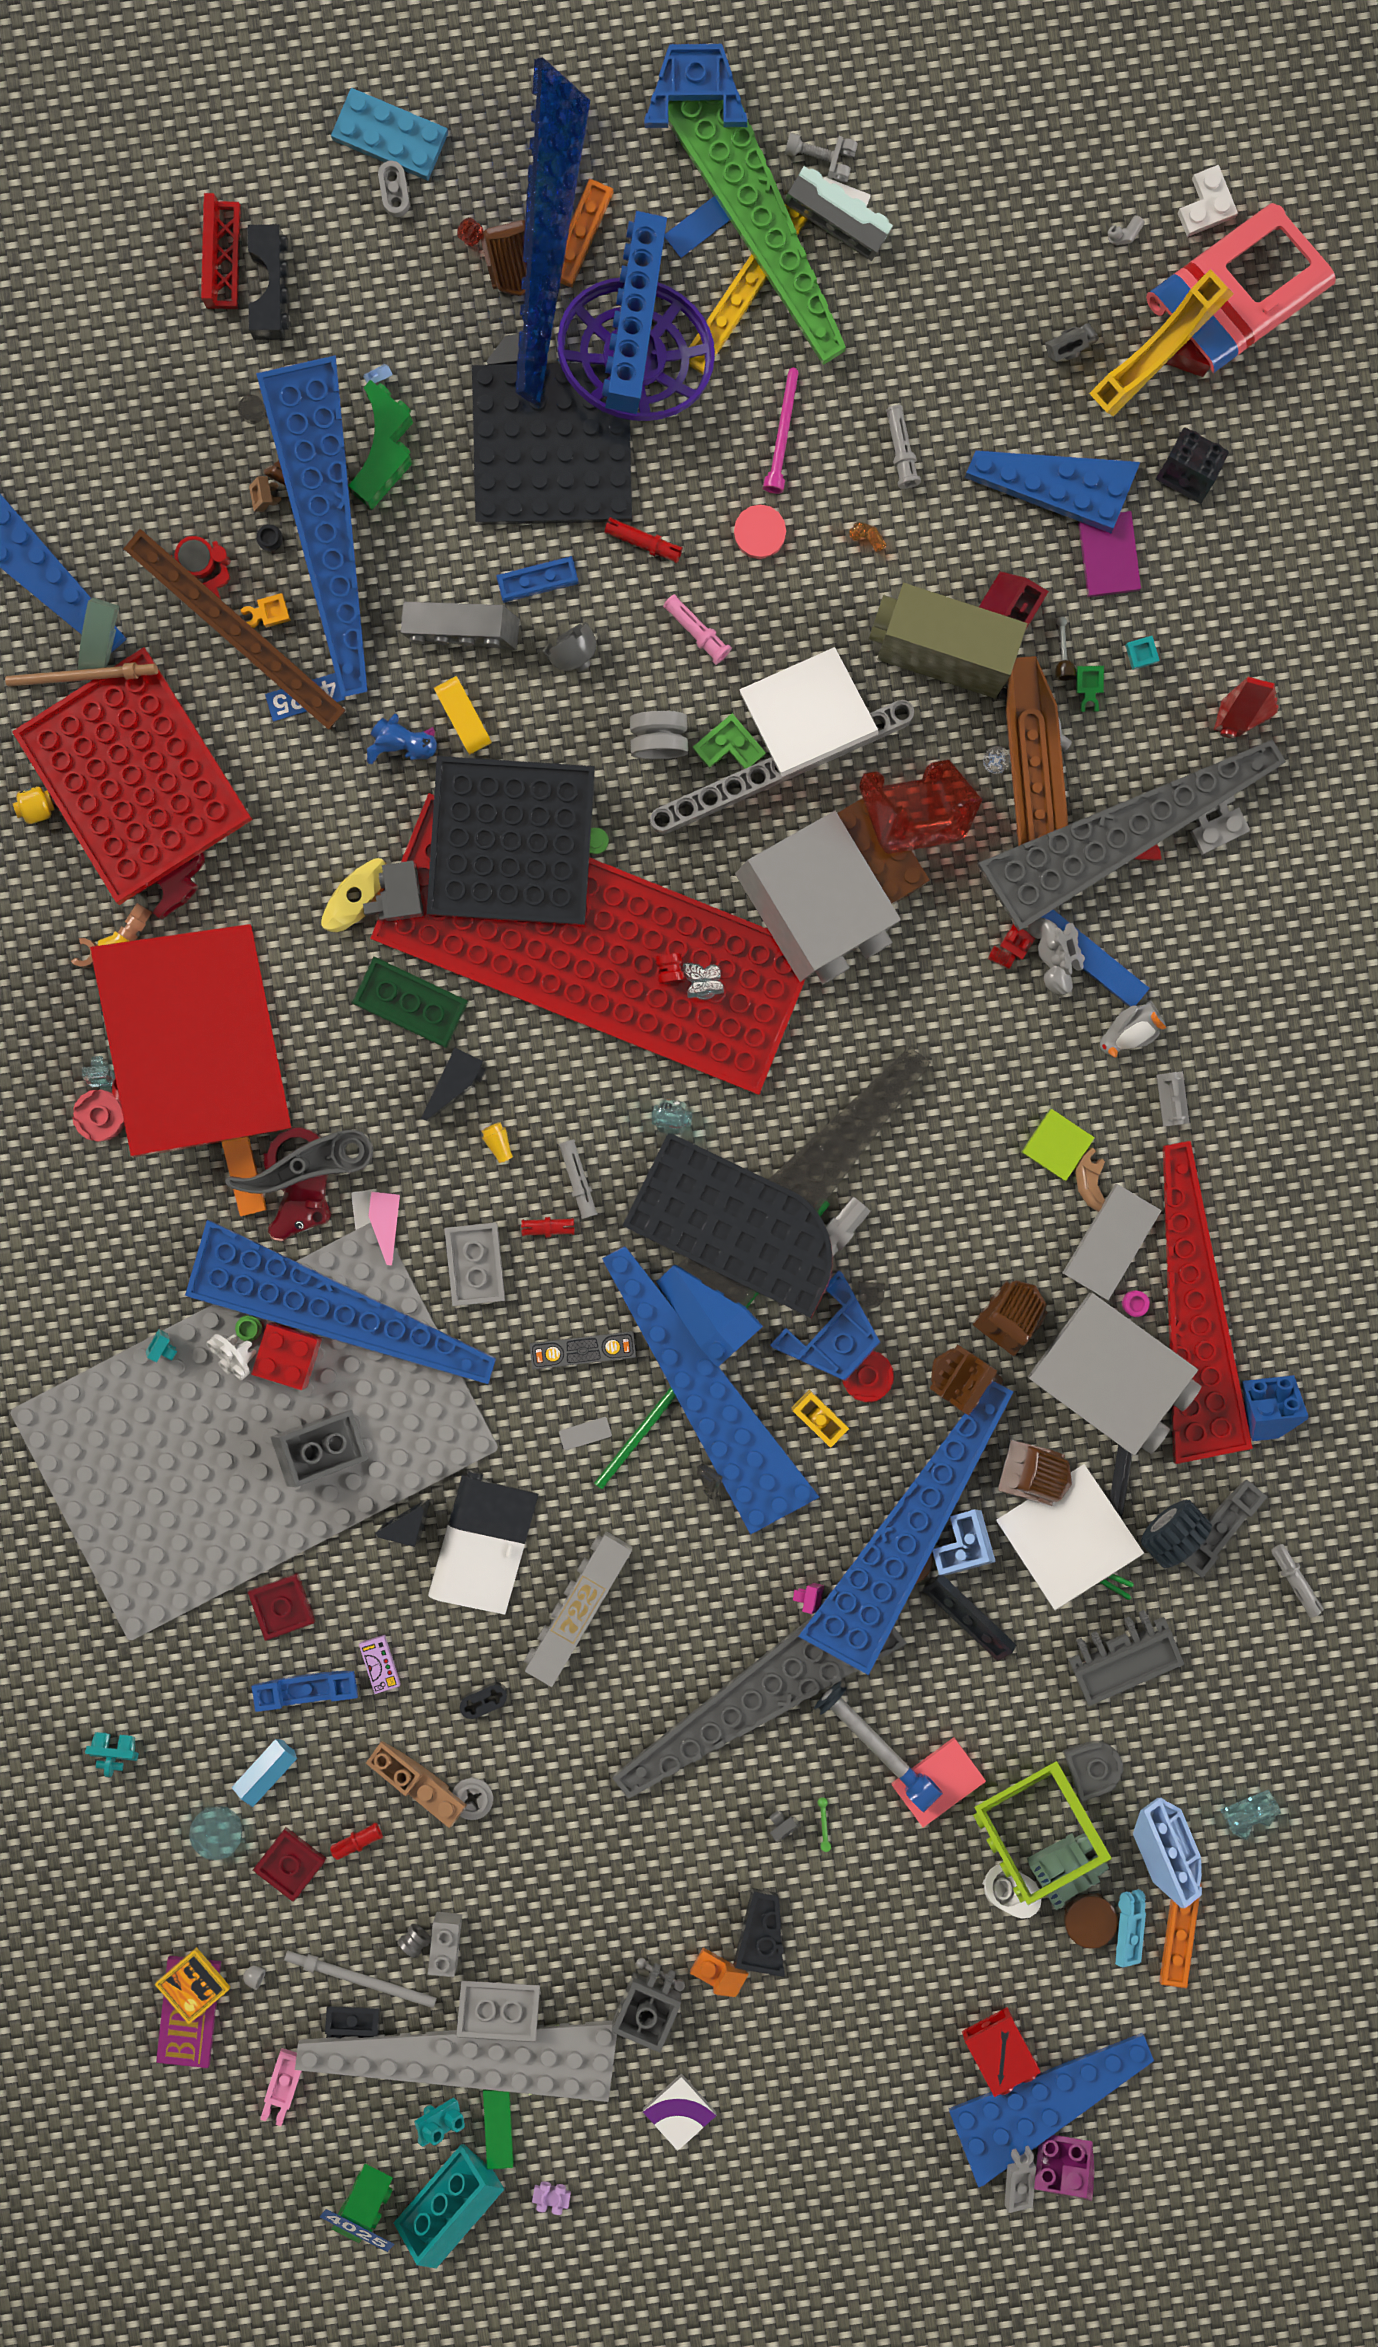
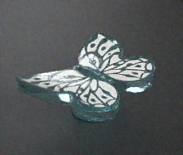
M683 964L684 976L688 981L692 982L687 991L688 998L710 999L715 994L724 993V985L717 981L721 978V970L717 965L712 964L704 969L699 964Z

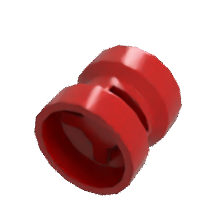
M681 953L656 957V964L660 968V974L658 975L659 984L685 980L684 972L680 968L682 963Z

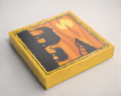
M197 1947L155 1983L156 1987L188 2024L230 1989V1985Z

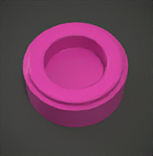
M1129 1291L1122 1299L1123 1310L1133 1317L1143 1316L1150 1306L1149 1298L1141 1291Z

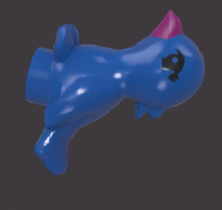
M395 713L389 721L384 718L380 719L371 731V735L376 738V741L367 748L368 764H373L377 756L383 752H394L403 749L408 751L405 758L410 757L411 760L432 757L437 749L434 727L423 732L414 733L398 724L399 717Z

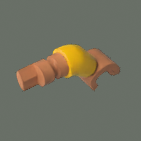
M137 903L125 920L127 923L125 927L121 926L118 932L115 931L113 935L98 940V944L86 938H79L80 944L87 945L90 949L92 946L134 941L138 938L137 932H142L152 912ZM91 950L86 960L82 961L79 958L71 960L74 965L79 967H94Z

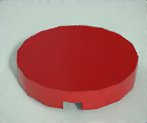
M872 1351L846 1381L842 1380L846 1391L856 1400L874 1402L884 1397L890 1391L894 1381L893 1368L885 1356L880 1352Z

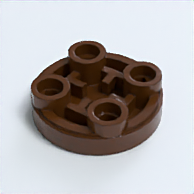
M1083 1894L1065 1906L1064 1925L1068 1935L1076 1944L1084 1948L1094 1949L1102 1947L1112 1940L1118 1926L1117 1914L1111 1903L1101 1894Z

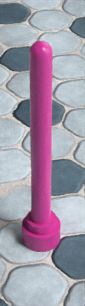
M791 368L788 371L771 472H768V476L764 478L763 490L774 494H780L784 491L785 480L781 472L798 379V370L796 368Z

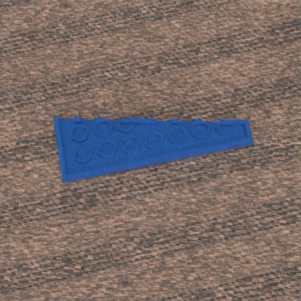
M1143 2033L1037 2074L1036 2078L1032 2081L1016 2085L1008 2094H999L994 2097L992 2092L949 2108L978 2188L984 2186L1007 2169L1008 2164L1015 2163L1011 2157L1013 2149H1016L1020 2156L1024 2154L1025 2146H1029L1033 2150L1152 2063L1154 2059Z

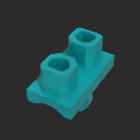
M95 1732L91 1746H86L85 1754L106 1758V1761L97 1760L96 1768L104 1769V1776L111 1778L114 1770L122 1771L124 1763L115 1762V1759L138 1760L139 1753L135 1752L134 1736L120 1735L117 1749L109 1748L111 1734Z
M454 2097L437 2108H434L432 2105L426 2106L423 2110L424 2115L414 2121L418 2132V2144L422 2147L429 2143L435 2146L442 2142L444 2134L448 2131L458 2132L465 2127L458 2100Z

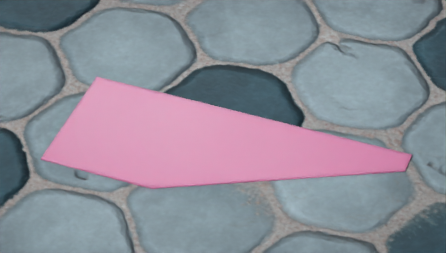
M371 1192L368 1216L387 1265H392L400 1195Z

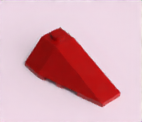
M1247 677L1221 700L1214 730L1221 732L1220 735L1223 737L1236 738V736L1243 735L1277 714L1279 705H1277L1278 700L1275 698V684Z

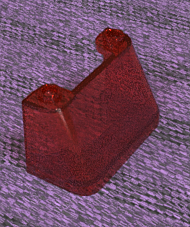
M950 760L930 763L920 780L884 785V776L880 772L874 771L863 773L859 785L878 843L887 854L961 840L968 834L982 802V798Z

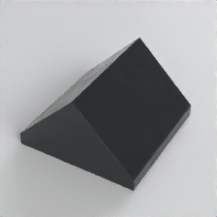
M428 1498L383 1524L376 1532L377 1537L415 1547L422 1537L430 1506Z

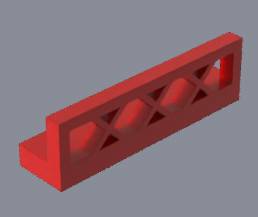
M204 193L201 299L206 308L238 309L241 205L239 202L218 201L214 193ZM220 210H234V217L227 225H224L220 220ZM228 233L233 239V244L224 251L219 246V240ZM227 259L232 264V271L223 277L218 272V266ZM225 285L232 291L231 301L217 300L218 292Z

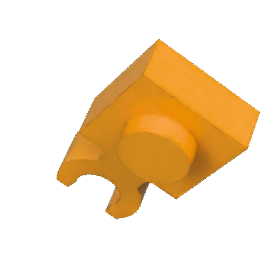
M283 593L257 600L258 608L246 606L241 609L243 615L253 614V619L247 621L252 628H255L260 621H263L266 628L291 621Z

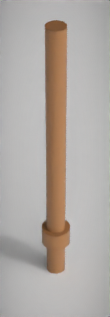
M124 663L120 667L6 676L5 683L9 687L118 677L138 679L139 676L158 674V667L156 664L137 665L136 663Z

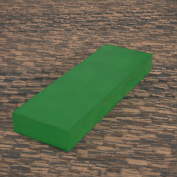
M483 2089L487 2169L513 2168L510 2092Z

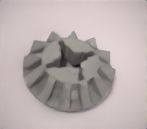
M472 1776L471 1778L461 1780L454 1787L452 1793L463 1802L469 1796L468 1790L473 1795L481 1793L477 1798L478 1804H474L473 1801L466 1802L467 1806L460 1815L464 1819L477 1820L484 1817L490 1811L494 1797L491 1786H488L483 1779H476Z

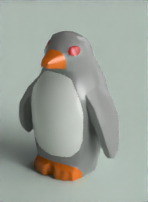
M1150 1000L1144 1006H1131L1121 1012L1113 1021L1106 1034L1101 1038L1100 1049L1107 1055L1116 1058L1120 1050L1147 1046L1159 1036V1029L1163 1030L1166 1028V1024L1153 1002Z

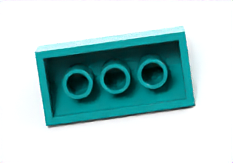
M463 2144L457 2148L394 2222L397 2231L418 2266L437 2269L504 2191V2187L493 2169H487V2164Z

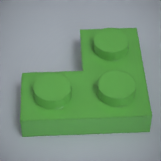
M733 713L692 747L709 769L729 752L743 769L755 765L766 755L763 748Z

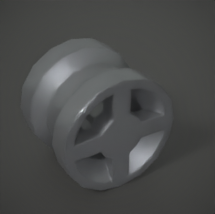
M411 1924L408 1928V1933L401 1936L398 1940L400 1948L412 1958H418L421 1954V1949L431 1943L429 1934L417 1924Z

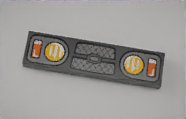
M633 1331L529 1343L532 1370L636 1357Z

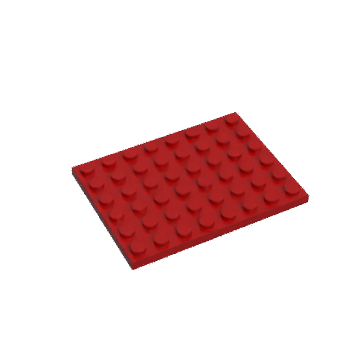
M143 647L113 667L123 666L124 663H136L137 665L156 663L147 649ZM159 668L158 674L139 676L138 679H125V677L94 679L12 731L113 899L119 905L253 820Z

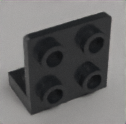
M1184 427L1155 480L1201 504L1215 483L1229 451L1220 444L1213 443L1204 438L1198 432Z

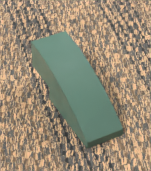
M94 597L88 600L81 636L78 670L108 667L116 633L114 628L119 611L118 605Z

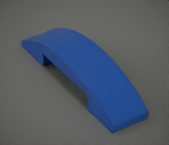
M331 1671L298 1675L251 1686L255 1712L281 1709L286 1705L330 1699L332 1702L358 1698L354 1671Z

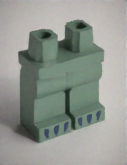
M1071 1833L1065 1839L1028 1857L1027 1860L1042 1887H1045L1098 1856L1096 1855L1088 1860L1085 1853L1094 1848L1086 1834L1074 1837L1073 1833ZM1107 1862L1048 1894L1047 1896L1056 1910L1065 1905L1064 1902L1099 1883L1098 1876L1109 1869Z

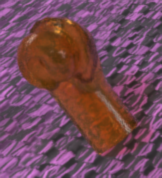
M857 522L849 529V535L854 541L860 540L861 537L868 539L876 553L887 546L881 534L873 525Z

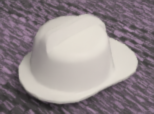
M995 1865L991 1868L982 1883L988 1901L1012 1916L1021 1919L1030 1918L1037 1913L1041 1906V1899L1029 1906L1025 1901L1020 1903L1013 1890L1017 1886L1012 1876L1007 1878L1000 1865ZM1020 1873L1031 1894L1039 1890L1037 1884L1031 1878Z

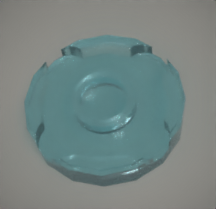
M223 1806L208 1807L202 1810L193 1820L189 1833L191 1845L195 1851L204 1858L211 1860H220L230 1856L239 1846L243 1835L239 1817L234 1811Z

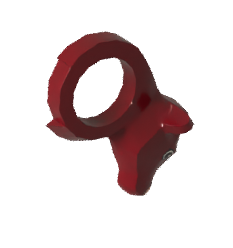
M292 1127L280 1133L271 1142L268 1153L263 1154L265 1170L278 1162L280 1147L287 1140L300 1137L311 1142L321 1138V1136L314 1130L304 1127ZM328 1175L309 1178L281 1189L284 1195L277 1216L268 1227L271 1239L283 1242L297 1233L328 1223L331 1217L325 1197Z

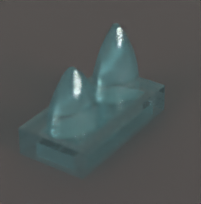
M1269 1790L1220 1809L1231 1832L1244 1840H1248L1253 1825L1260 1823L1265 1826H1271L1275 1816L1281 1814L1279 1805Z

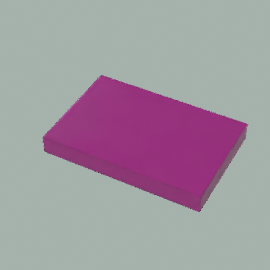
M1131 511L1120 512L1112 534L1078 521L1087 597L1140 591L1141 584Z

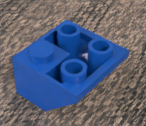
M1294 1375L1242 1381L1244 1408L1252 1441L1279 1439L1308 1420V1413Z

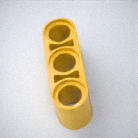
M457 676L434 687L439 700L469 755L492 743Z

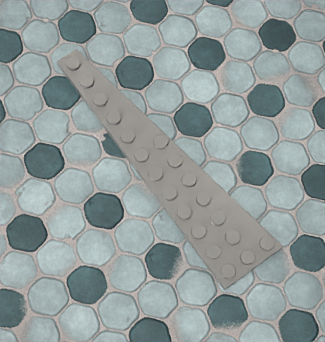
M612 2021L585 2022V2024L570 2025V2023L547 2027L537 2025L536 2042L456 2037L457 2030L432 2031L417 2035L400 2033V2036H385L383 2034L368 2038L351 2036L340 2039L336 2037L302 2039L298 2042L295 2070L609 2102L617 2034L612 2032Z

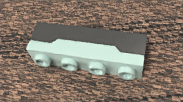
M805 166L802 168L784 201V204L870 261H873L893 226L884 215L880 213L875 214L867 208L863 201L851 198L845 194L842 187L834 183L830 184L822 178L818 171L808 169Z

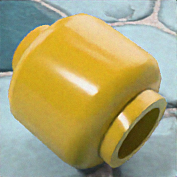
M39 786L19 791L16 795L17 802L13 803L17 818L23 817L28 824L49 819L52 814L51 811L55 810L48 790L44 791Z

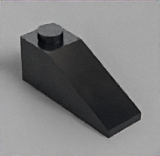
M454 1048L421 1119L429 1122L475 1086L476 1081L481 1083L487 1071V1068L484 1067L485 1062Z

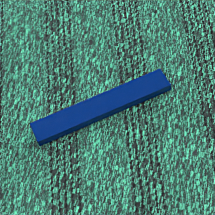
M1054 910L1041 917L1049 919L1062 931L1065 930L1066 925L1069 923ZM1078 930V947L1081 949V954L1085 957L1083 970L1128 1007L1136 1006L1150 988Z

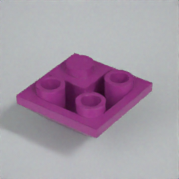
M1052 2135L1038 2145L1034 2189L1064 2197L1092 2201L1095 2175L1093 2142Z

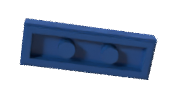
M572 556L496 575L503 603L579 584Z

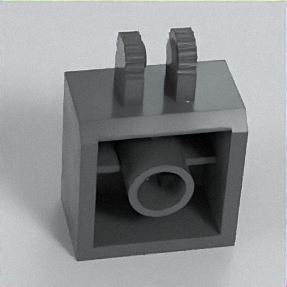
M655 1963L648 1978L633 1972L614 2015L612 2032L660 2053L679 2011L681 1992L670 1988L676 1973L673 1970H669L666 1974L663 1985L655 1981L659 1976L661 1965ZM648 2010L647 2014H644L642 2011Z

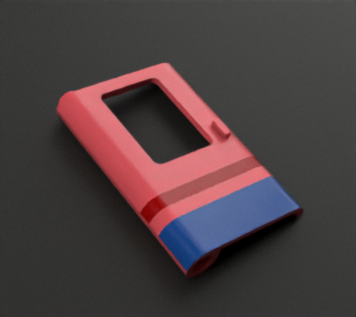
M1270 203L1148 292L1146 298L1149 307L1156 315L1162 316L1168 312L1171 316L1184 300L1189 290L1210 269L1225 283L1234 294L1190 338L1210 363V369L1214 373L1334 285L1336 278L1329 264L1287 217L1284 209L1280 205ZM1281 229L1309 261L1310 266L1263 301L1257 303L1227 270L1226 265L1273 230Z

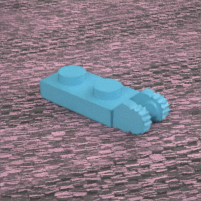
M1139 1889L1131 1893H1121L1118 1903L1122 1913H1120L1115 1964L1122 1968L1141 1963L1146 1918V1896Z

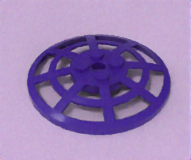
M612 278L583 290L565 310L560 322L557 338L558 357L561 368L567 380L579 395L603 412L635 421L659 420L676 415L690 407L701 396L712 375L715 360L714 341L710 328L702 314L686 297L671 287L658 282L656 296L668 301L671 305L663 316L653 311L652 321L657 324L650 330L641 398L638 407L640 413L633 414L605 408L606 404L600 401L605 397L602 396L604 383L594 374L590 364L605 365L606 368L608 356L613 357L614 351L609 350L612 333H609L602 324L614 319L615 310L620 311V307L607 310L594 319L583 306L599 296L618 292V288L623 289L624 283L619 282L620 278ZM680 311L696 327L703 344L687 348L682 334L672 324V321ZM575 315L587 326L581 339L580 352L565 349L566 333ZM665 330L675 340L678 346L677 350L666 351L665 345L660 339ZM594 333L605 342L603 354L588 353L589 341ZM705 355L704 374L697 389L695 390L682 384L688 373L689 358ZM681 360L680 371L675 380L663 373L666 362ZM567 361L582 363L587 377L597 389L591 394L585 390L572 375ZM654 381L667 387L666 390L649 397L646 395L645 386ZM675 392L688 398L676 407L664 411L651 412L649 404L662 401Z

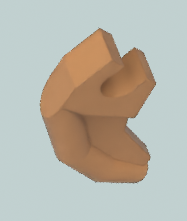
M1089 1148L1075 1167L1077 1187L1087 1206L1099 1212L1105 1199L1097 1184L1105 1161L1099 1159L1096 1163H1092L1090 1157L1096 1151L1094 1148Z

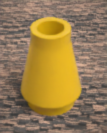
M501 1122L482 1130L483 1141L499 1163L513 1157L506 1127H502Z

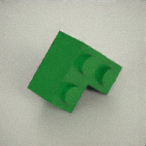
M364 2164L338 2215L370 2232L373 2229L375 2230L382 2215L378 2212L382 2203H387L393 2188L389 2186L393 2177ZM334 2224L331 2228L357 2243H360L362 2240Z

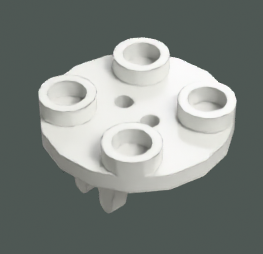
M215 1334L206 1342L207 1347L211 1352L219 1356L221 1360L218 1363L227 1374L233 1372L239 1380H243L250 1374L247 1363L254 1357L257 1351L255 1349L248 1351V1348L252 1345L250 1341L235 1345V1342L239 1339L237 1335H232L225 1339L221 1335Z

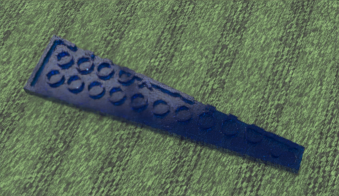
M543 57L534 59L532 94L536 96V110L531 111V122L535 123L534 137L530 138L529 146L533 155V164L528 166L523 262L527 263L526 277L522 278V289L525 290V304L520 305V316H522L524 324L523 330L519 332L516 393L532 404L540 403L591 101Z

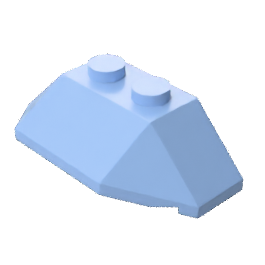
M1157 1798L1140 1810L1133 1836L1153 1883L1178 1906L1186 1908L1202 1895V1887H1200L1202 1876L1201 1856L1182 1810L1163 1798Z

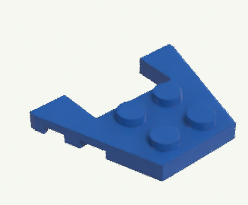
M669 44L659 74V80L655 92H653L648 113H646L644 119L645 128H668V101L723 100L724 127H747V115L742 107L741 98L736 89L723 45Z
M838 1271L831 1278L826 1288V1291L843 1305L834 1317L807 1346L787 1328L770 1346L846 1381L881 1342L843 1273Z

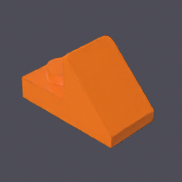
M704 1947L690 1970V1974L712 1985L714 1994L730 1997L737 1996L749 1975L745 1970L735 1968L732 1963Z

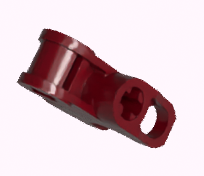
M203 852L194 857L191 862H186L154 883L159 884L163 890L162 900L153 912L159 919H164L173 911L183 906L198 890V885L191 878L205 863Z

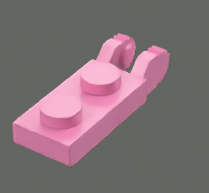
M281 2048L264 2099L266 2103L260 2120L266 2121L269 2118L271 2106L275 2105L281 2107L276 2118V2125L282 2126L302 2072L295 2070L296 2052Z

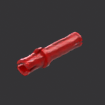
M611 517L609 518L608 522L610 523L606 524L605 534L650 552L649 555H659L676 564L678 563L683 547L663 540L662 536L658 534L653 536Z

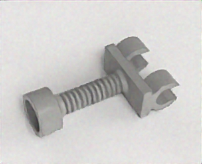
M790 132L785 155L795 157L798 153H804L812 157H819L822 160H829L831 165L827 178H834L839 182H848L851 168L847 165L836 163L839 153L847 157H855L858 143L852 139H843V137L839 136L835 150L828 151L825 148H818V146L803 143L800 135Z

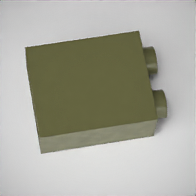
M903 582L897 599L883 595L868 640L882 644L877 657L879 661L996 699L1011 675L1028 623Z

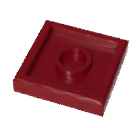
M298 1573L248 1591L265 1641L316 1622Z
M285 1827L252 1871L294 1902L327 1858Z

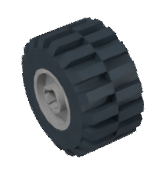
M1182 1500L1160 1513L1146 1528L1140 1542L1161 1567L1170 1568L1189 1558L1202 1546L1212 1530V1523L1191 1500Z

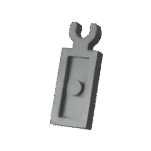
M1025 2146V2152L1021 2156L1016 2149H1013L1011 2152V2157L1015 2163L1007 2165L1005 2207L1008 2213L1033 2208L1036 2166L1033 2162L1034 2155L1029 2146Z

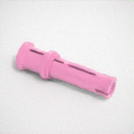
M675 594L666 600L663 607L697 640V646L700 649L703 648L713 658L712 662L715 665L720 663L730 653L732 647L725 645L716 636V631L711 628L708 629Z

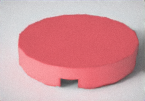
M761 504L750 506L741 512L737 518L734 537L741 552L747 556L764 559L777 553L784 544L786 535L785 522L780 513L772 507Z
M105 1090L89 1091L81 1095L74 1105L73 1124L78 1133L86 1139L97 1142L109 1141L118 1136L124 1128L121 1104L113 1096L112 1092Z

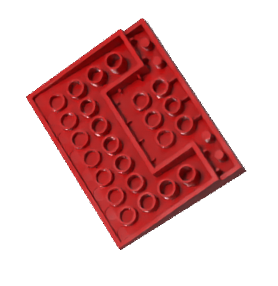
M251 924L90 947L132 1158L291 1129Z

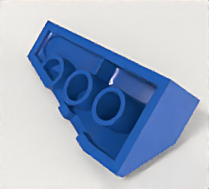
M673 1265L656 1281L698 1346L717 1367L763 1327L745 1306L738 1302L734 1303L723 1296L724 1293L711 1289L703 1284L702 1280L677 1265Z

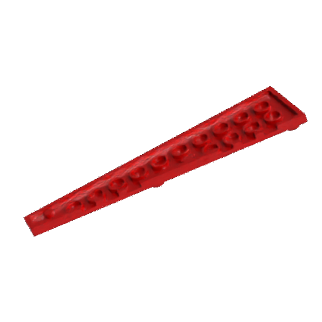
M1191 1141L1163 1146L1169 1348L1198 1369L1192 1380L1202 1386L1197 1396L1183 1412L1172 1405L1174 1464L1253 1449Z

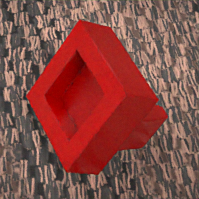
M1013 924L999 947L1013 954L1019 960H1023L1035 938L1024 929L1018 931Z

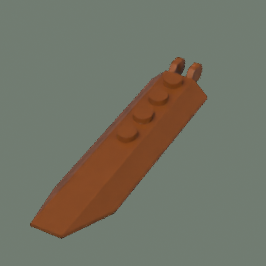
M1036 656L1016 658L1011 675L1008 678L1006 718L1018 846L1068 826L1058 707Z

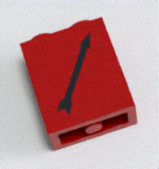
M1008 2007L962 2031L964 2041L994 2097L999 2094H1008L1016 2085L1022 2082H1030L1036 2078L1037 2074L1041 2073L1037 2061Z

